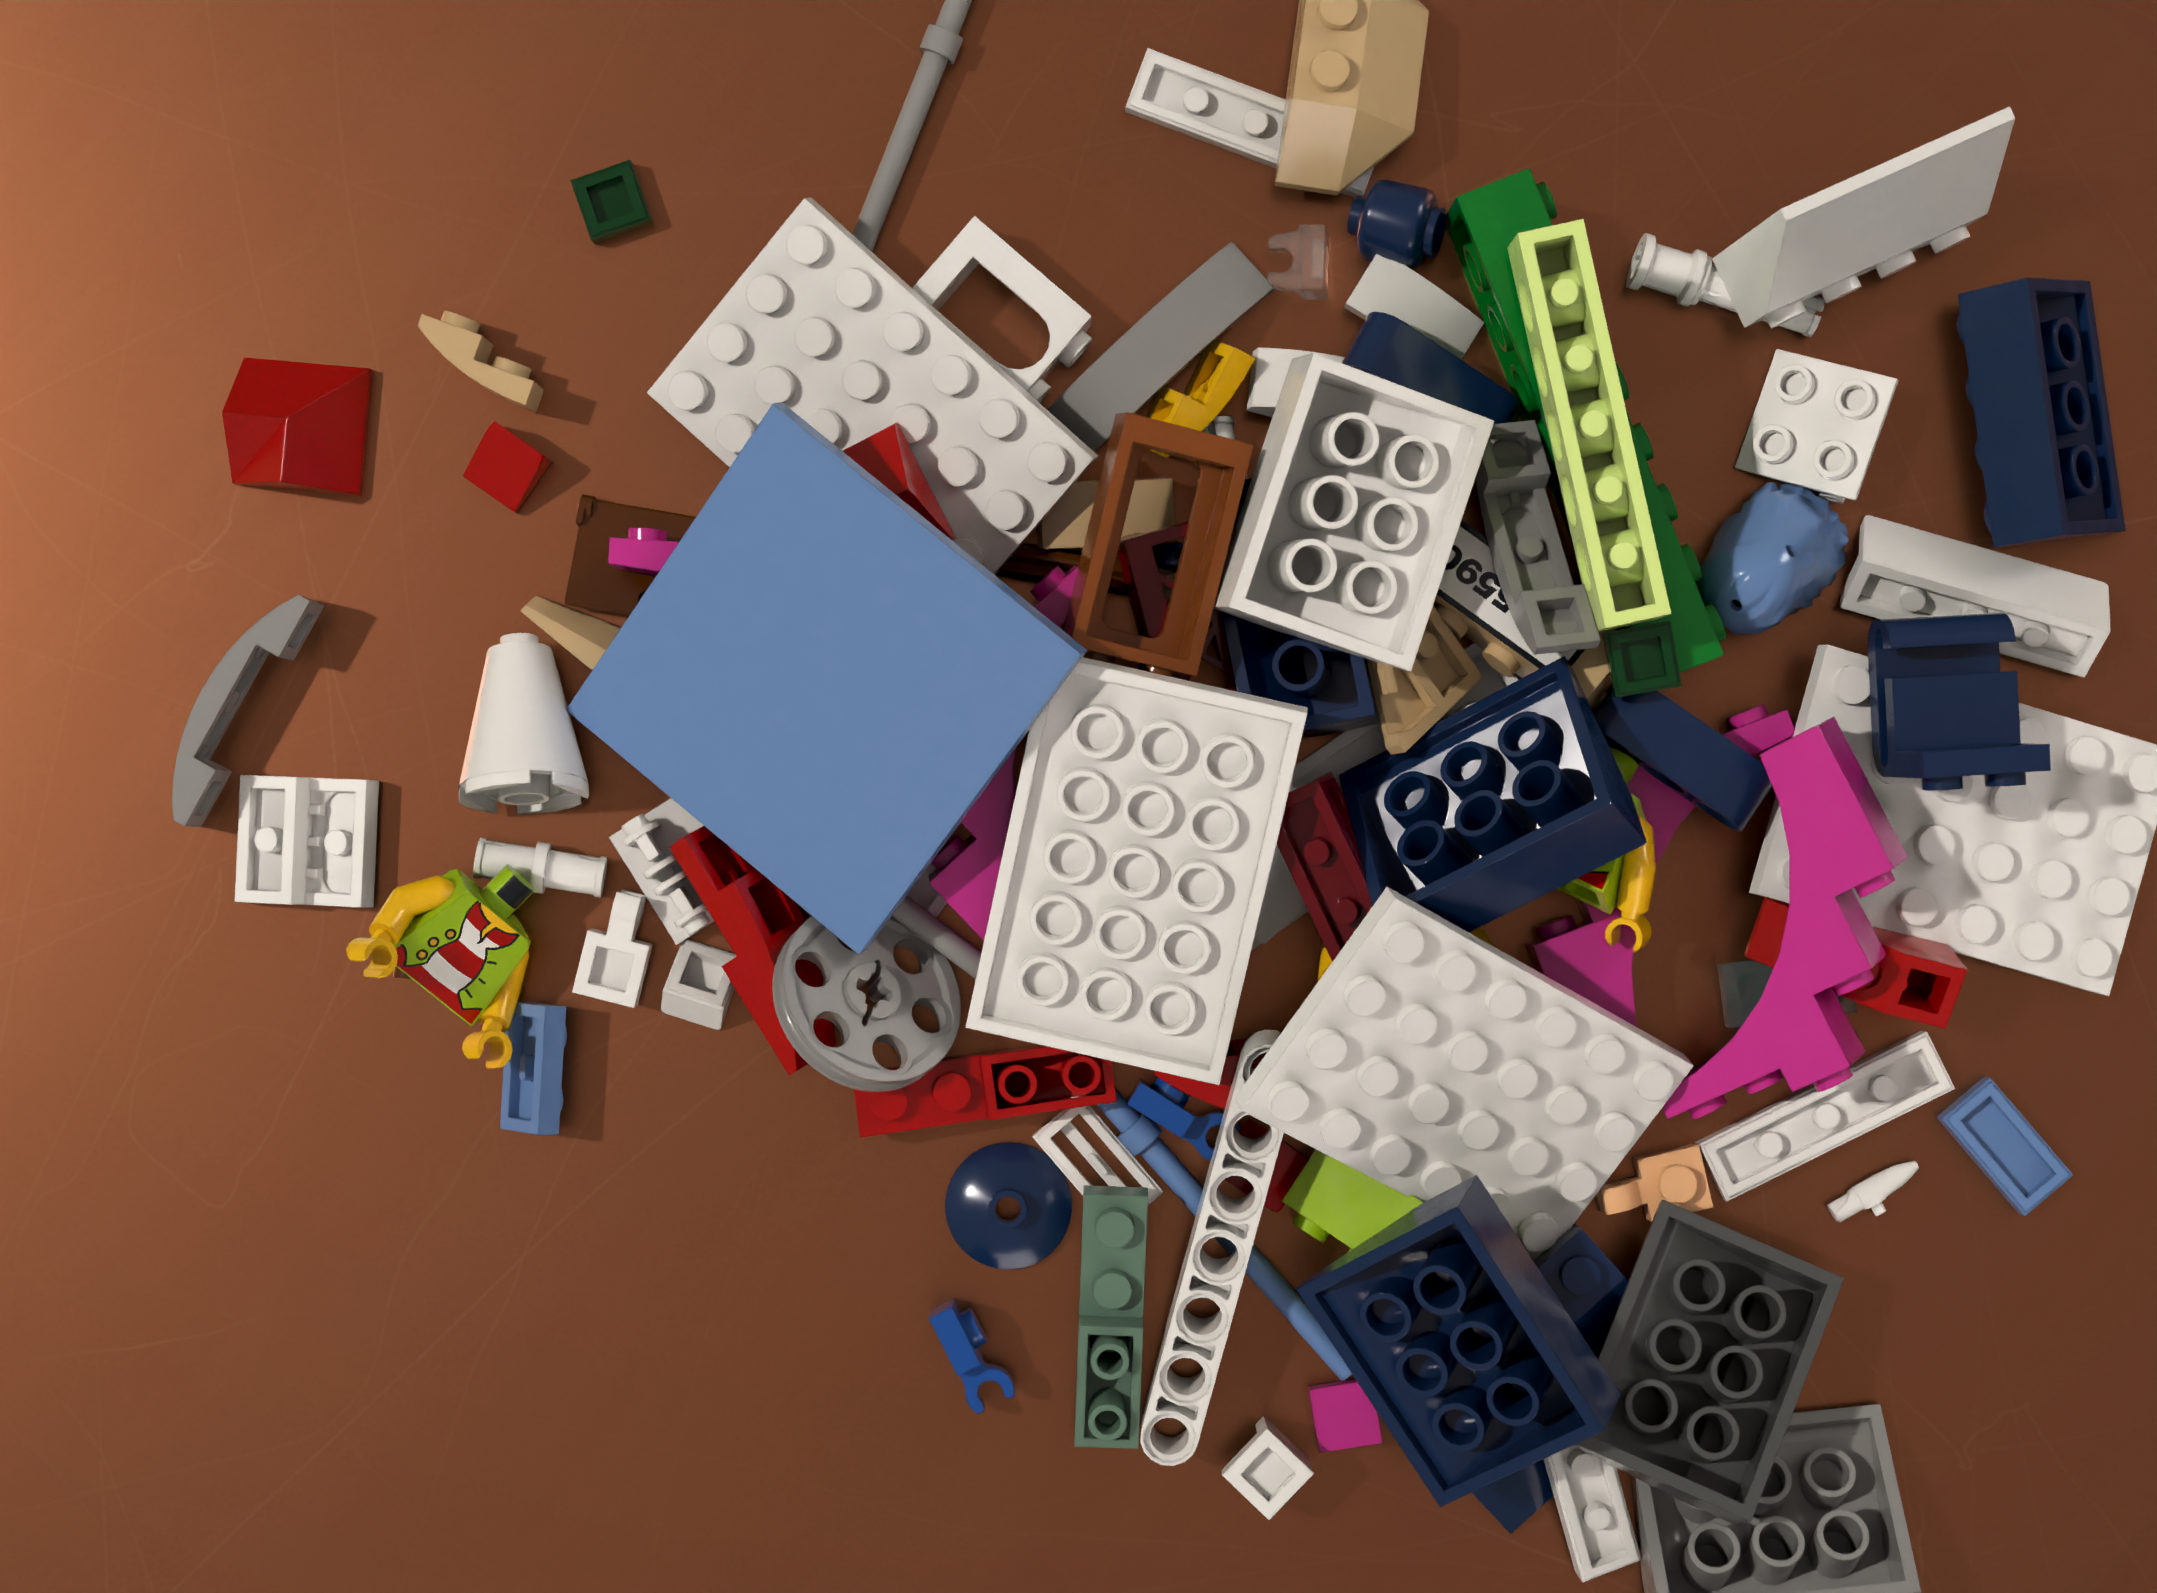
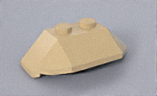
M1299 0L1274 186L1337 196L1349 187L1354 180L1412 137L1415 127L1429 10L1419 0Z

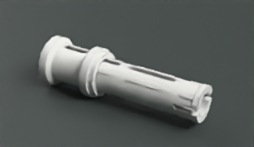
M1643 234L1629 266L1626 280L1627 288L1638 290L1641 286L1676 296L1677 304L1686 307L1689 305L1694 306L1699 301L1737 313L1715 265L1712 264V257L1707 256V252L1696 249L1690 254L1656 243L1655 235ZM1818 296L1802 301L1807 312L1779 326L1802 333L1803 336L1811 337L1821 319V316L1815 315V312H1822L1824 309V298Z

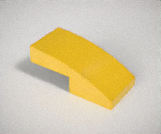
M1215 340L1205 349L1184 393L1182 394L1164 387L1157 393L1146 417L1203 431L1232 398L1255 358L1233 346ZM1150 450V451H1152V452H1154V453H1157V454H1159V455H1161V456H1163V457H1165V458H1168L1169 456H1171V455H1169V454H1165V453H1161V452H1157V451Z

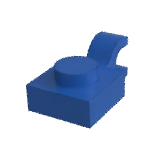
M1158 1077L1153 1085L1140 1078L1126 1099L1127 1104L1181 1139L1184 1138L1190 1142L1204 1158L1211 1161L1214 1148L1206 1142V1134L1211 1127L1221 1125L1224 1112L1212 1111L1205 1115H1197L1185 1107L1190 1098L1188 1094ZM1236 1122L1235 1129L1237 1131H1239L1240 1129L1238 1122Z
M955 1298L932 1309L929 1320L957 1376L960 1375L964 1383L966 1400L970 1408L977 1414L985 1411L984 1401L978 1392L979 1386L985 1381L997 1382L1002 1387L1007 1399L1013 1397L1015 1385L1010 1373L999 1365L988 1364L982 1358L983 1354L979 1347L988 1342L973 1310L969 1308L961 1312Z

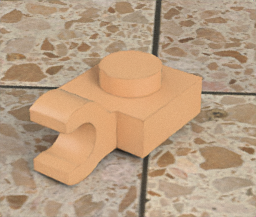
M1694 1143L1632 1157L1636 1176L1604 1183L1595 1195L1599 1211H1605L1606 1215L1628 1211L1643 1205L1646 1220L1651 1222L1662 1199L1690 1212L1713 1208L1700 1147Z

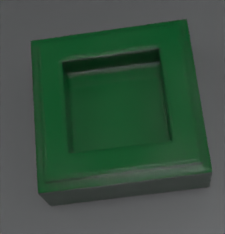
M631 160L570 180L589 236L594 244L654 223Z
M1670 621L1603 633L1614 698L1682 686Z

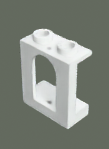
M974 216L912 289L938 311L976 266L981 264L1037 312L1047 324L1050 339L1049 347L1043 358L1031 367L1024 369L1007 368L994 360L968 336L966 337L1033 398L1041 403L1051 389V386L1045 382V379L1060 362L1067 368L1071 367L1092 342L1093 338L1086 333L1091 327L1092 316Z

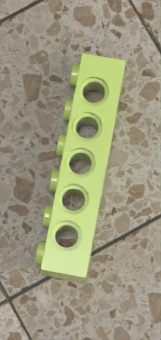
M1584 219L1517 233L1507 247L1581 582L1585 586L1597 630L1602 632L1662 618L1671 614V609Z

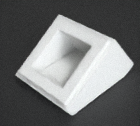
M689 939L682 941L662 991L661 1011L712 1029H721L735 988L722 966L734 959L736 955Z

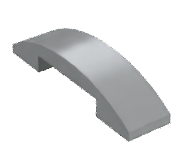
M1231 241L1134 324L1047 410L1096 453L1109 441L1116 414L1125 412L1135 414L1219 336L1225 331L1228 332L1274 290V287Z
M1535 420L1493 424L1475 478L1483 524L1496 574L1513 620L1534 655L1598 648L1601 640L1584 584H1573L1545 490L1551 472Z
M297 595L282 603L249 628L215 667L191 710L179 745L172 789L174 821L183 826L202 827L232 773L231 770L211 760L213 753L268 654L272 653L277 657L294 661L324 607L323 604L301 595Z

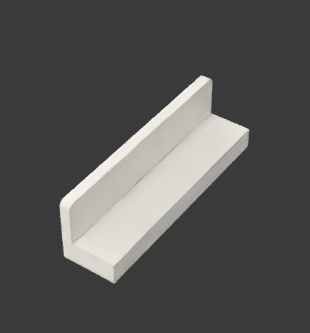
M1866 515L1860 525L1859 555L1840 593V608L1877 619L2005 613L2013 624L2016 641L1999 642L2000 654L2084 678L2111 632L2109 586L2102 581L1871 515Z

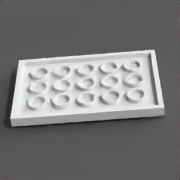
M811 197L802 200L647 392L729 467L774 403H784L841 451L898 423L956 537L952 541L994 575L999 572L1098 457L1095 452Z
M1828 644L1818 645L1792 737L1835 717L1908 856L1907 859L1891 870L1896 879L1891 884L1859 898L1855 888H1852L1871 926L1948 944L1955 953L2095 994L2109 996L2157 826V745L2019 703L2021 743L2050 744L2051 771L2026 772V785L1989 787L1985 786L1984 775L1963 776V789L1925 791L1922 790L1921 778L1883 777L1876 769L1872 748L1868 657ZM1776 796L1749 893L1789 904V849L1780 804Z
M1083 657L1029 729L965 1028L1219 1085L1308 707Z
M1386 887L1237 1093L1235 1100L1241 1111L1407 1197L1413 1195L1422 1202H1426L1478 1175L1515 1234L1534 1260L1543 1251L1551 1248L1558 1238L1573 1226L1693 1068V1064L1684 1053L1391 888Z

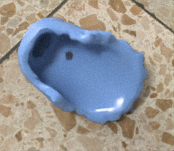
M1768 482L1760 490H1754L1750 495V499L1743 502L1739 513L1731 515L1722 523L1720 530L1714 535L1709 552L1702 563V579L1698 581V591L1704 606L1712 604L1719 613L1723 625L1732 633L1740 635L1760 634L1780 624L1788 615L1796 614L1800 609L1812 606V599L1820 597L1821 589L1831 585L1835 580L1836 572L1846 563L1844 547L1849 539L1845 524L1840 522L1838 513L1831 511L1830 502L1815 496L1810 490L1801 486L1785 483L1777 487L1776 483ZM1733 600L1740 601L1742 607H1737Z

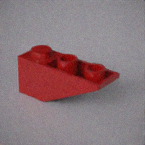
M1764 897L1744 953L1747 958L1774 968L1780 954L1789 910L1788 903ZM1872 926L1886 956L1870 969L1874 976L1872 981L1840 996L1885 1014L1946 1029L1968 971L1948 944ZM1832 986V989L1834 990L1835 994H1837L1834 986Z

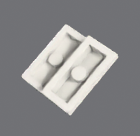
M240 775L235 902L374 907L379 781Z

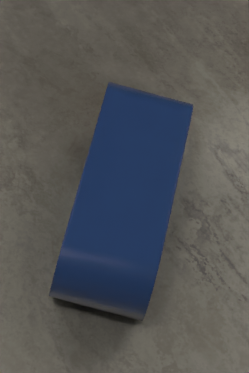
M1375 311L1368 314L1342 362L1345 365L1494 420V424L1516 422L1523 410L1520 401L1509 391L1404 321L1387 313Z
M1611 687L1594 712V716L1608 746L1627 754L1644 771L1720 823L1735 831L1742 832L1772 788L1771 781L1762 762L1659 691L1614 698Z

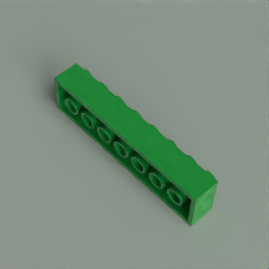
M1528 168L1457 196L1446 214L1445 230L1480 318L1485 322L1483 324L1510 393L1522 404L1523 410L1520 418L1522 421L1535 420L1551 472L1547 486L1574 551L1507 249L1517 233L1552 226L1551 220L1557 218L1556 206L1548 186L1543 181L1536 184L1532 172ZM1616 363L1623 398L1626 400L1629 399L1628 386L1620 367ZM1627 413L1671 614L1656 620L1615 628V630L1670 621L1680 673L1723 656L1724 653L1719 642L1726 640V633L1716 608L1712 604L1704 606L1695 582L1702 579L1696 555L1689 544L1680 545L1671 521L1678 518L1673 497L1664 483L1656 485L1647 461L1654 457L1649 437L1641 423L1632 425Z

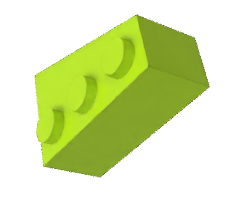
M1316 1149L1282 1200L1283 1203L1297 1211L1292 1220L1293 1224L1322 1243L1331 1234L1350 1247L1349 1251L1424 1203L1413 1195L1407 1197Z

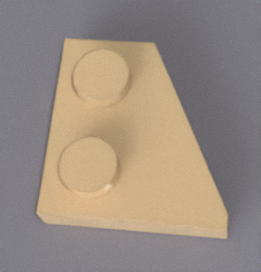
M1434 605L1411 672L1366 659L1385 747L1391 755L1405 753L1483 678L1451 629L1440 618L1441 615Z

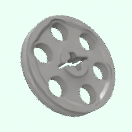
M811 916L790 936L777 958L773 972L772 993L779 1023L787 1039L798 1054L816 1071L838 1084L867 1092H885L906 1087L919 1080L936 1066L953 1045L961 1017L960 992L953 969L947 957L892 916L868 949L859 955L855 951L845 948L839 942L836 935ZM894 947H903L915 954L920 966L918 974L904 972L898 967L893 956ZM804 959L816 964L821 970L823 985L821 987H812L803 983L795 970L796 960ZM869 980L867 987L870 989L869 998L876 1002V1004L866 1012L868 1006L865 1004L866 996L859 989ZM913 1006H925L933 1012L938 1021L936 1033L925 1032L915 1024L912 1017ZM815 1019L828 1020L838 1028L841 1035L840 1047H829L819 1041L813 1028ZM874 1042L887 1043L896 1051L900 1063L897 1070H888L876 1062L872 1051Z

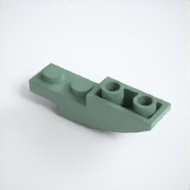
M1084 1185L1074 1447L1138 1449L1148 1188Z

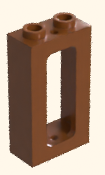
M1128 412L1115 415L1063 628L1065 633L1088 650L1083 657L1114 664L1115 657L1139 662L1138 670L1177 678L1178 672L1197 677L1253 444ZM1149 450L1192 460L1200 469V477L1163 628L1159 635L1152 638L1111 629L1105 625L1102 619L1140 458Z

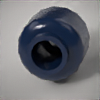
M1379 180L1370 188L1365 198L1357 196L1354 199L1348 218V233L1357 236V247L1363 259L1372 261L1375 255L1378 254L1415 270L1420 267L1427 257L1434 259L1437 256L1444 237L1447 213L1446 209L1438 207L1436 195L1427 188L1390 180Z

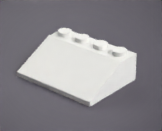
M2010 106L1781 208L1712 258L1744 328L1767 319L1772 329L1807 312L1802 301L1822 294L1825 303H1830L1862 287L1858 279L1860 275L1876 269L1880 278H1885L1917 262L1912 253L1913 251L1930 244L1934 253L1937 254L1970 238L1967 226L1988 214L2015 122V116Z
M1316 353L1293 358L1227 551L1213 609L1282 633L1411 672L1494 420Z

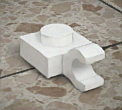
M622 889L621 892L617 891L607 932L592 928L587 930L572 990L573 993L632 1008L638 1006L653 946L651 943L635 940L647 898L645 894Z

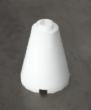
M530 633L506 634L500 638V644L490 647L487 651L458 786L459 803L466 808L487 813H497L496 801L504 804L517 805V814H537L576 807L581 804V796L588 799L589 783L570 713L566 710L568 706L553 651L550 646L539 643L537 635Z

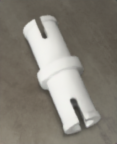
M480 837L475 853L473 878L493 879L506 864H509L528 880L535 889V893L543 894L545 888L590 894L601 898L608 858L551 850V843L539 841L536 847L491 841Z

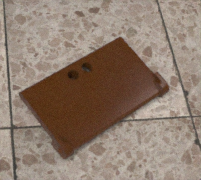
M582 494L577 506L576 524L579 529L565 596V605L629 616L656 576L618 570L608 563L610 537L628 538V528H652L667 531V541L680 542L696 517L596 500V496Z

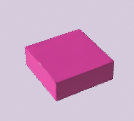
M1356 1379L1308 1386L1319 1453L1382 1443L1378 1412Z

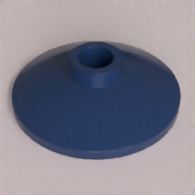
M1018 1142L994 1143L972 1153L956 1169L946 1193V1219L957 1244L974 1260L997 1269L1025 1268L1038 1263L1050 1255L1064 1238L1072 1213L1071 1191L1063 1172L1041 1150ZM1003 1197H1013L1019 1202L1021 1211L1016 1218L1006 1220L997 1214L996 1203Z

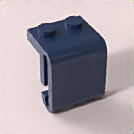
M2005 613L1880 619L1872 622L1868 632L1872 748L1874 763L1881 776L1921 778L1922 790L1930 791L1963 789V776L1984 775L1985 786L1989 787L2026 785V772L2051 771L2050 744L2021 743L2017 671L2000 672L1999 642L2016 641L2014 627L2008 615Z

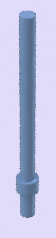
M1115 1088L1117 1102L1097 1104L1098 1108L1120 1131L1117 1138L1133 1157L1140 1154L1193 1215L1196 1216L1203 1186L1158 1137L1162 1130L1154 1121L1144 1114L1139 1115L1133 1107L1127 1104L1125 1098ZM1214 1237L1229 1255L1235 1252L1236 1246L1232 1241L1224 1237ZM1253 1244L1245 1273L1341 1381L1348 1378L1352 1374L1304 1300Z

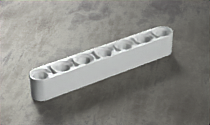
M1265 1029L1255 1032L1245 1041L1240 1051L1143 1407L1140 1442L1144 1453L1152 1461L1160 1465L1175 1466L1184 1463L1193 1455L1198 1446L1284 1132L1270 1126L1267 1133L1255 1139L1246 1138L1235 1129L1236 1122L1243 1116L1249 1115L1241 1111L1235 1096L1254 1070L1251 1066L1253 1060L1259 1055L1267 1053L1282 1033L1278 1030ZM1241 1176L1253 1185V1189L1246 1197L1232 1199L1223 1195L1218 1186L1225 1178ZM1224 1237L1232 1241L1236 1246V1250L1229 1257L1216 1259L1208 1256L1203 1251L1202 1246L1211 1238ZM1197 1298H1208L1214 1301L1220 1309L1212 1317L1197 1318L1188 1312L1186 1305ZM1191 1358L1197 1361L1203 1367V1370L1196 1376L1187 1378L1176 1375L1169 1366L1178 1359ZM1164 1418H1175L1186 1426V1430L1176 1436H1165L1154 1428V1424Z

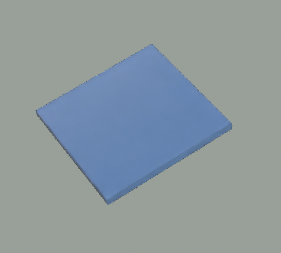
M779 402L772 404L566 710L859 955L868 949L1088 650L789 407Z

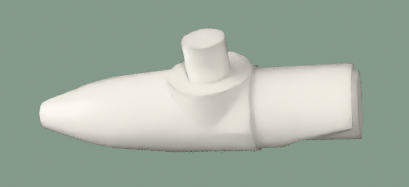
M1910 1161L1882 1170L1851 1187L1845 1195L1827 1204V1207L1833 1218L1839 1223L1863 1209L1871 1208L1874 1215L1878 1216L1886 1211L1882 1201L1903 1186L1916 1173L1919 1166L1916 1161Z

